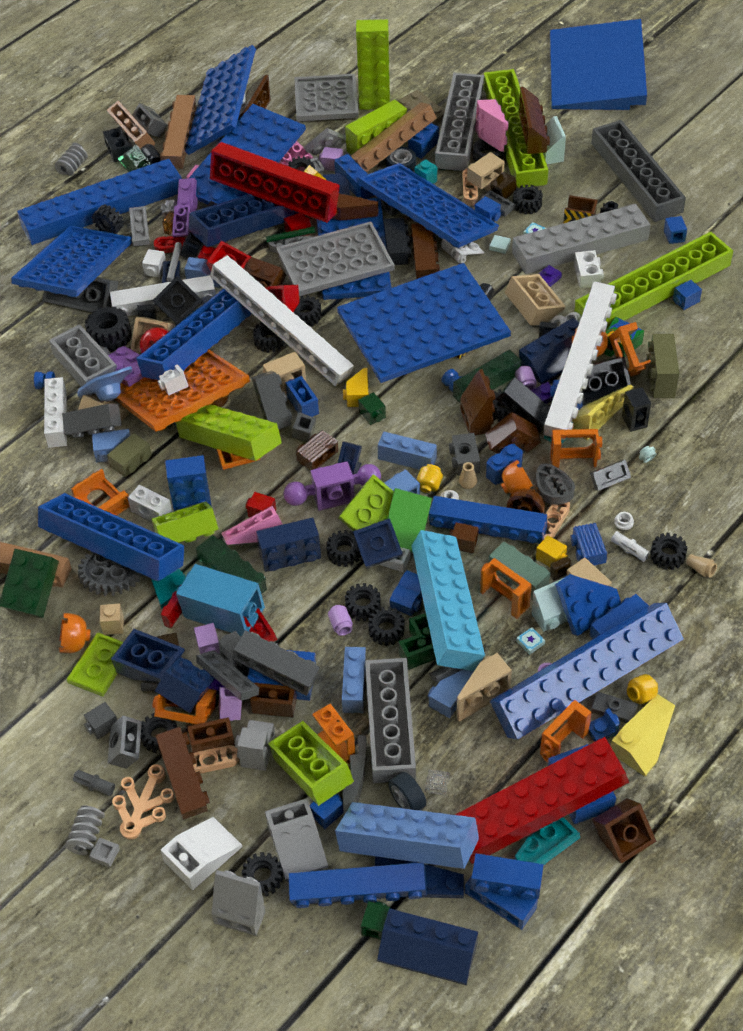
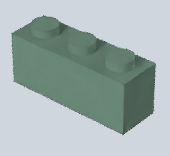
M503 542L489 555V562L495 558L532 584L531 597H533V591L549 585L550 572L544 566L535 563L529 556L519 552L514 546ZM496 570V573H498L500 576H502L515 586H519L518 583L510 579L508 576Z

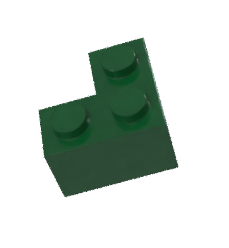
M426 613L410 618L409 633L411 637L399 641L400 658H407L408 670L436 660Z

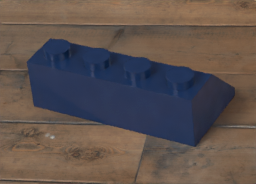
M571 318L519 349L518 365L521 367H531L536 381L541 385L562 373L572 346V336H574L579 322Z
M389 908L382 932L377 962L467 985L478 944V931Z

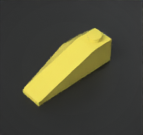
M628 385L583 406L578 410L576 419H572L573 429L599 430L623 407L625 392L633 389V386Z
M657 694L612 740L611 748L616 757L643 776H646L658 761L675 705Z

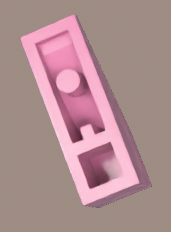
M271 506L221 534L227 545L258 542L256 531L283 524L275 509Z

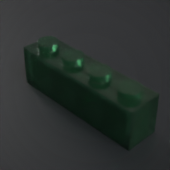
M510 349L455 380L453 382V397L460 403L461 396L480 369L489 378L490 390L498 388L515 378L516 370L521 367V359Z
M212 535L195 548L197 559L207 568L259 584L261 594L267 590L264 574L253 569L252 565L240 558L235 550L228 548L222 539Z

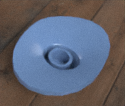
M129 366L92 379L79 388L77 392L78 397L82 398L83 395L96 394L100 401L108 402L114 400L120 395V383L133 371L132 367Z

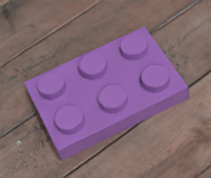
M122 346L108 355L117 365L115 371L129 366L132 367L133 371L121 383L130 387L144 378L141 375L136 360L140 354L126 346Z

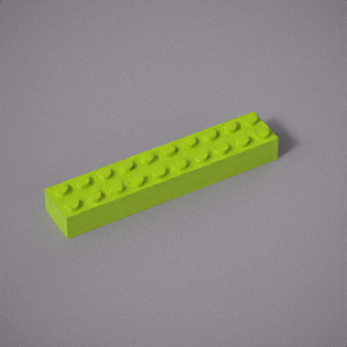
M514 69L485 72L484 92L487 100L496 99L498 105L501 106L502 113L505 115V120L508 121V130L505 134L507 136V145H504V154L510 173L516 179L517 187L520 188L522 185L523 187L525 185H528V187L531 185H547L548 167L543 153L527 154L519 117L520 85Z
M709 232L608 283V285L615 286L614 294H617L615 304L610 306L612 312L610 318H606V330L615 317L625 321L673 296L675 287L689 280L698 283L729 267L733 250L714 233ZM589 294L575 300L574 312L579 313L581 317Z

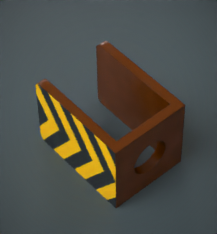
M569 195L568 208L564 210L563 224L596 215L598 200Z

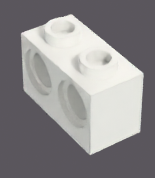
M596 251L575 252L574 267L579 287H592L594 281L601 283L604 273L603 269H600V257H597Z

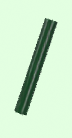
M313 226L265 236L266 242L269 243L313 234L316 231Z

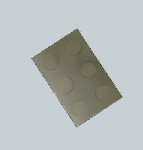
M652 334L651 341H648L649 354H646V361H651L647 371L648 378H651L649 381V391L653 392V398H675L679 379L674 334Z

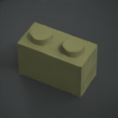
M135 433L107 454L110 467L124 477L134 472L138 466L152 456L149 443Z

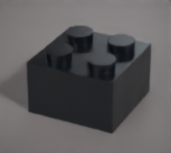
M176 276L153 299V303L178 325L202 303V299Z

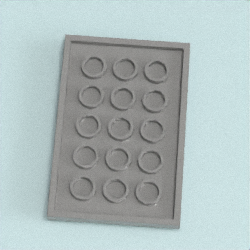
M372 222L276 247V252L291 284L298 285L299 296L395 270V265Z

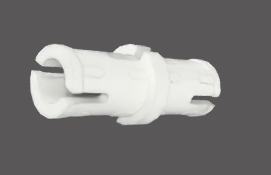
M616 531L611 538V542L623 548L625 553H631L642 560V562H645L650 554V551L638 545L636 540H630L619 533V531Z

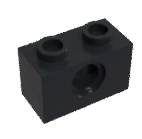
M642 387L625 392L622 418L630 432L648 427L651 401Z

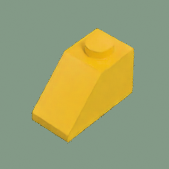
M363 368L346 382V389H343V400H347V407H359L358 400L368 395L367 368Z

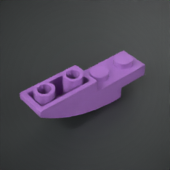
M195 178L179 179L177 206H174L173 237L188 236L190 233L189 213L197 211L198 198L196 197L197 180Z

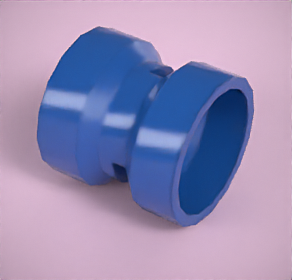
M454 369L446 371L441 378L442 383L445 386H449L450 391L454 394L461 392L466 386V380L459 376L458 372Z
M48 371L47 373L35 372V389H43L45 387V379L55 378L54 371Z

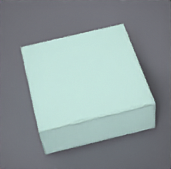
M494 235L489 250L506 254L511 239Z

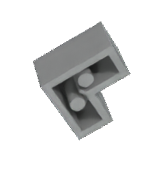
M249 720L247 728L242 727L241 734L237 735L235 740V748H238L237 757L240 759L241 767L266 771L271 753L268 743L274 740L275 737L273 723Z

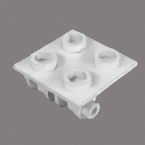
M445 239L441 241V247L454 257L458 263H465L467 255L484 254V251L474 242L457 248Z

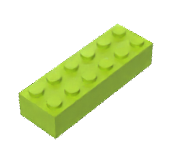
M388 19L356 20L359 110L378 109L390 102Z
M211 404L176 422L180 438L254 461L282 443L277 423Z

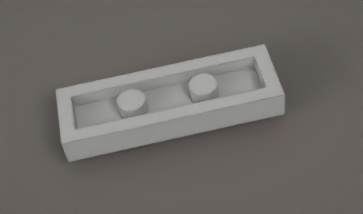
M146 206L129 208L133 246L150 244Z

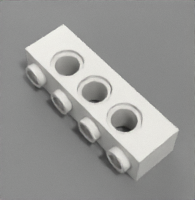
M63 377L45 379L44 434L48 448L67 446V435H65L62 413L67 412V395Z

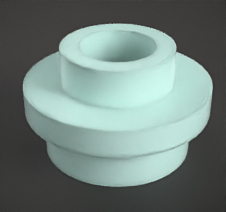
M646 446L639 452L638 458L647 463L657 455L656 449Z

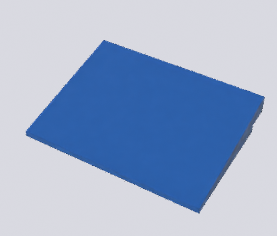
M641 19L550 30L552 109L630 110V105H646L647 86Z

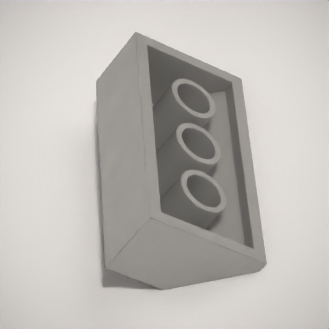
M80 324L49 340L55 358L81 387L96 377L114 372L117 368L114 361Z

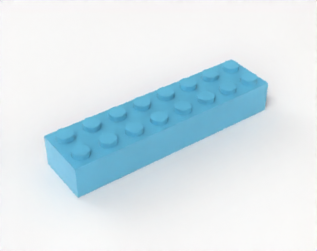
M420 530L412 544V551L437 665L475 671L484 658L485 653L457 539L451 535Z

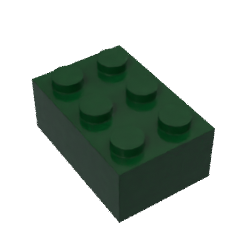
M14 549L0 598V607L43 618L59 561L50 556Z

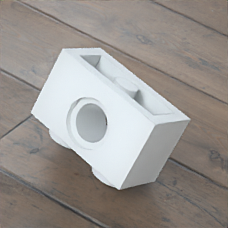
M138 485L128 497L131 512L151 522L152 518L172 512L169 499L141 485Z

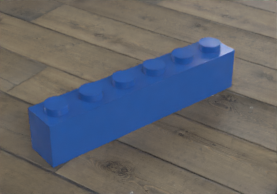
M434 496L429 510V524L431 526L454 530L457 522L479 527L478 534L540 544L544 540L547 530V514L439 496Z
M424 863L289 873L290 902L292 905H296L297 908H307L309 904L331 906L332 902H341L343 905H349L357 900H363V902L368 903V901L375 902L377 899L386 898V901H397L399 897L420 899L422 895H427Z

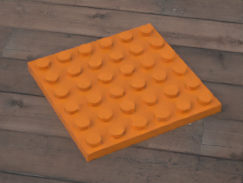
M208 349L206 353L202 354L183 371L189 387L168 395L165 390L162 391L160 389L158 380L144 377L130 387L121 383V393L114 400L157 432L164 430L166 426L182 420L183 417L197 412L198 409L212 404L215 400L229 395L230 392L244 387L245 384L251 381L249 375Z

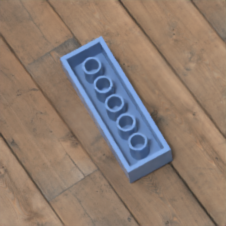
M356 802L351 803L335 830L339 850L342 852L465 869L479 840L476 819L474 817Z

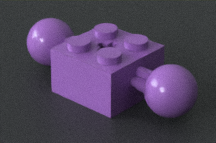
M348 461L311 470V485L305 486L300 482L289 483L283 492L284 499L290 505L299 506L306 501L308 496L313 495L318 511L349 504L355 497L354 485L360 484L364 486L373 474L381 480V472L375 465L365 464L360 467L357 474L352 475Z

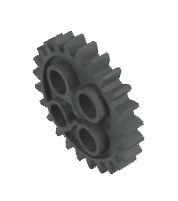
M91 552V555L85 554V559H81V564L78 565L80 584H83L84 588L89 587V592L96 590V595L103 592L104 596H106L108 592H111V595L114 596L117 591L122 594L123 589L130 591L129 586L135 587V582H140V577L142 576L141 573H137L128 567Z

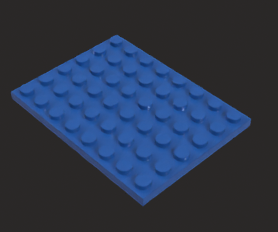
M464 263L337 307L338 314L380 383L511 336L510 329Z

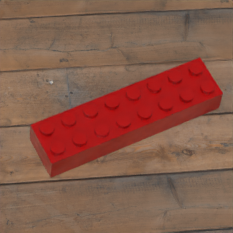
M220 142L211 150V180L326 223L336 214L340 185Z
M606 737L455 814L476 819L479 840L469 858L471 864H474L476 853L491 855L628 784L626 772Z

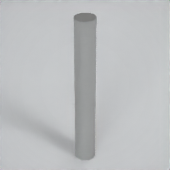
M179 242L174 247L166 279L167 282H171L174 279L182 244Z

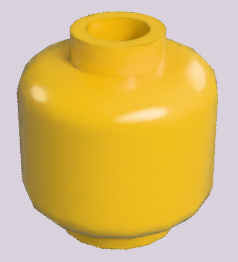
M427 464L420 468L416 480L420 483V490L422 492L430 493L439 489L443 474L438 466Z
M642 674L628 682L627 695L630 700L637 704L651 701L658 694V684L648 674Z

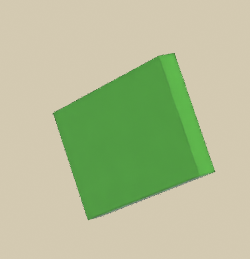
M395 488L387 519L390 518L400 547L409 549L413 553V542L420 530L425 531L432 498Z

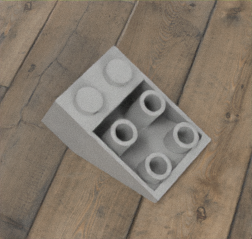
M307 798L265 811L268 829L286 881L289 880V873L311 872L328 868Z
M217 870L215 873L212 904L214 924L256 936L266 912L260 882L252 877H239L231 871L225 870L222 872Z

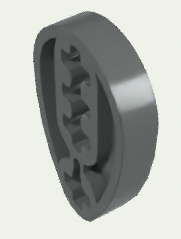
M545 463L538 466L536 490L543 498V501L555 505L571 501L575 493V484L564 471L551 464Z

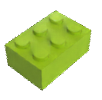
M207 501L151 519L157 534L178 543L183 541L186 543L192 542L198 536H210L215 533L214 531L219 530L213 508Z

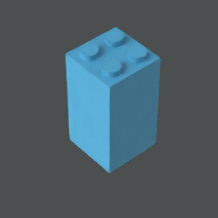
M195 564L192 570L187 573L185 581L178 587L176 592L184 618L205 625L214 623L215 628L230 633L236 631L240 636L243 635L245 630L250 632L251 626L253 628L258 620L259 615L255 613L256 609L259 608L262 612L265 608L258 583ZM243 616L247 617L251 626H246Z

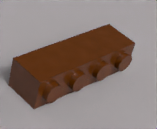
M420 223L412 224L416 279L440 271L439 264H436V262H439L438 252H435L437 251V240L433 241V239H436V234L427 230Z
M177 727L155 735L183 820L207 812L206 804L210 803L206 791L202 792L200 784H203L200 771L195 772L193 767L197 762L193 751L188 752L187 745H190L187 733H182L181 728Z

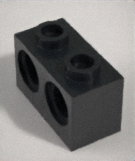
M121 127L103 131L105 145L114 163L132 158V144L128 142L127 133L123 132Z

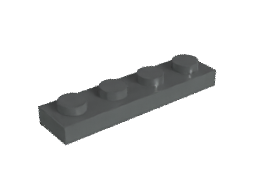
M213 650L196 655V663L240 700H247L259 695V687L216 651Z

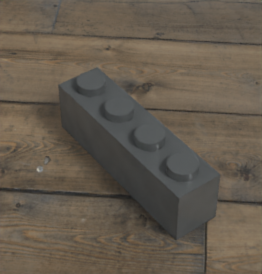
M246 630L233 650V660L306 696L314 684L320 669L315 662L305 660L295 652L287 651L279 647L277 643L269 642L261 638L257 633H250Z

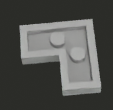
M327 128L305 145L304 148L306 152L317 155L327 146L330 148H341L346 143V136Z

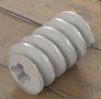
M74 142L55 162V169L62 175L71 176L87 159L88 155L80 144Z
M81 806L77 811V816L68 835L69 840L66 841V848L75 854L83 856L88 854L86 850H93L94 845L91 842L97 840L93 834L99 833L100 830L97 827L102 825L100 819H103L105 814L95 807Z

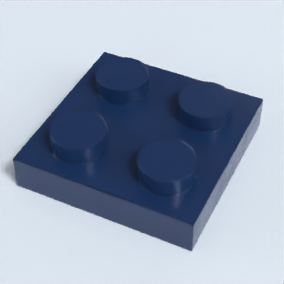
M390 518L353 531L366 569L403 556Z

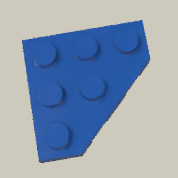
M569 574L555 584L570 629L575 636H579L589 629L591 623L596 618L603 617L608 610L616 608L621 604L616 588Z

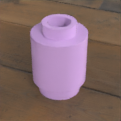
M522 366L518 368L515 372L516 379L521 381L530 391L535 389L537 382L531 367Z
M341 605L333 606L328 612V617L334 632L339 636L349 634L352 631L353 623L347 608Z

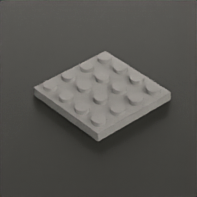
M355 74L294 77L297 121L359 118Z

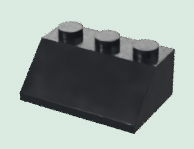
M614 357L592 363L591 375L587 374L586 377L588 379L586 390L582 389L581 392L583 393L582 404L587 405L631 385L625 357Z

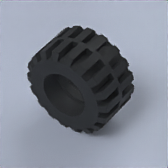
M105 306V308L101 307L97 311H92V314L87 316L88 319L85 320L86 332L99 346H104L109 351L114 352L119 347L126 346L127 342H130L132 333L129 318L122 309H117L114 306L112 308Z

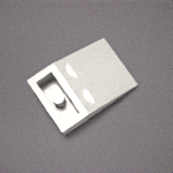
M212 817L177 835L161 849L164 862L194 890L243 846Z

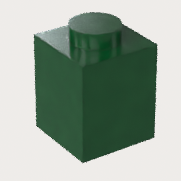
M374 392L358 400L359 412L370 425L386 418V406Z
M368 901L361 923V935L381 940L390 907L380 901Z

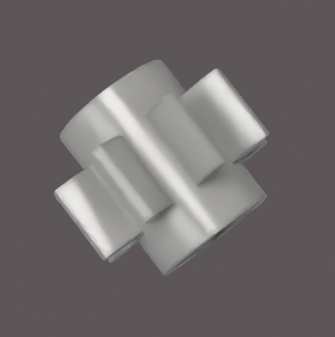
M166 200L165 204L161 205V215L165 219H174V206H177V202Z

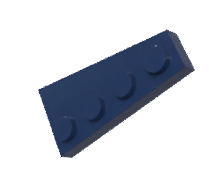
M375 856V866L418 863ZM424 864L427 895H422V898L464 899V874Z

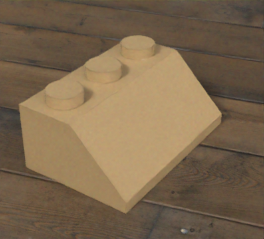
M539 274L512 276L505 291L510 301L531 326L540 325V321H550L566 307Z

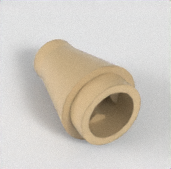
M470 462L463 464L459 477V484L464 489H472L477 484L474 465Z
M690 554L687 558L686 565L692 567L705 578H711L717 570V563L713 559Z

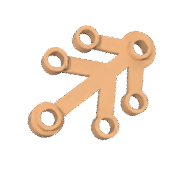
M154 764L148 769L149 779L140 799L134 788V780L131 777L122 779V789L127 792L134 807V812L130 817L126 809V800L122 795H117L112 800L114 808L118 810L123 821L120 825V832L124 838L135 839L140 835L142 828L165 820V809L157 806L171 803L174 800L173 790L170 788L163 789L160 796L149 800L156 784L163 782L166 777L165 770L161 765ZM128 782L131 783L130 786H124ZM166 794H171L169 798L164 797ZM118 801H123L120 805L116 804ZM155 808L152 811V815L141 819L144 812ZM159 812H162V813H163V814H162L161 816H159V817L156 816V814L159 813ZM129 826H134L131 830L127 829Z

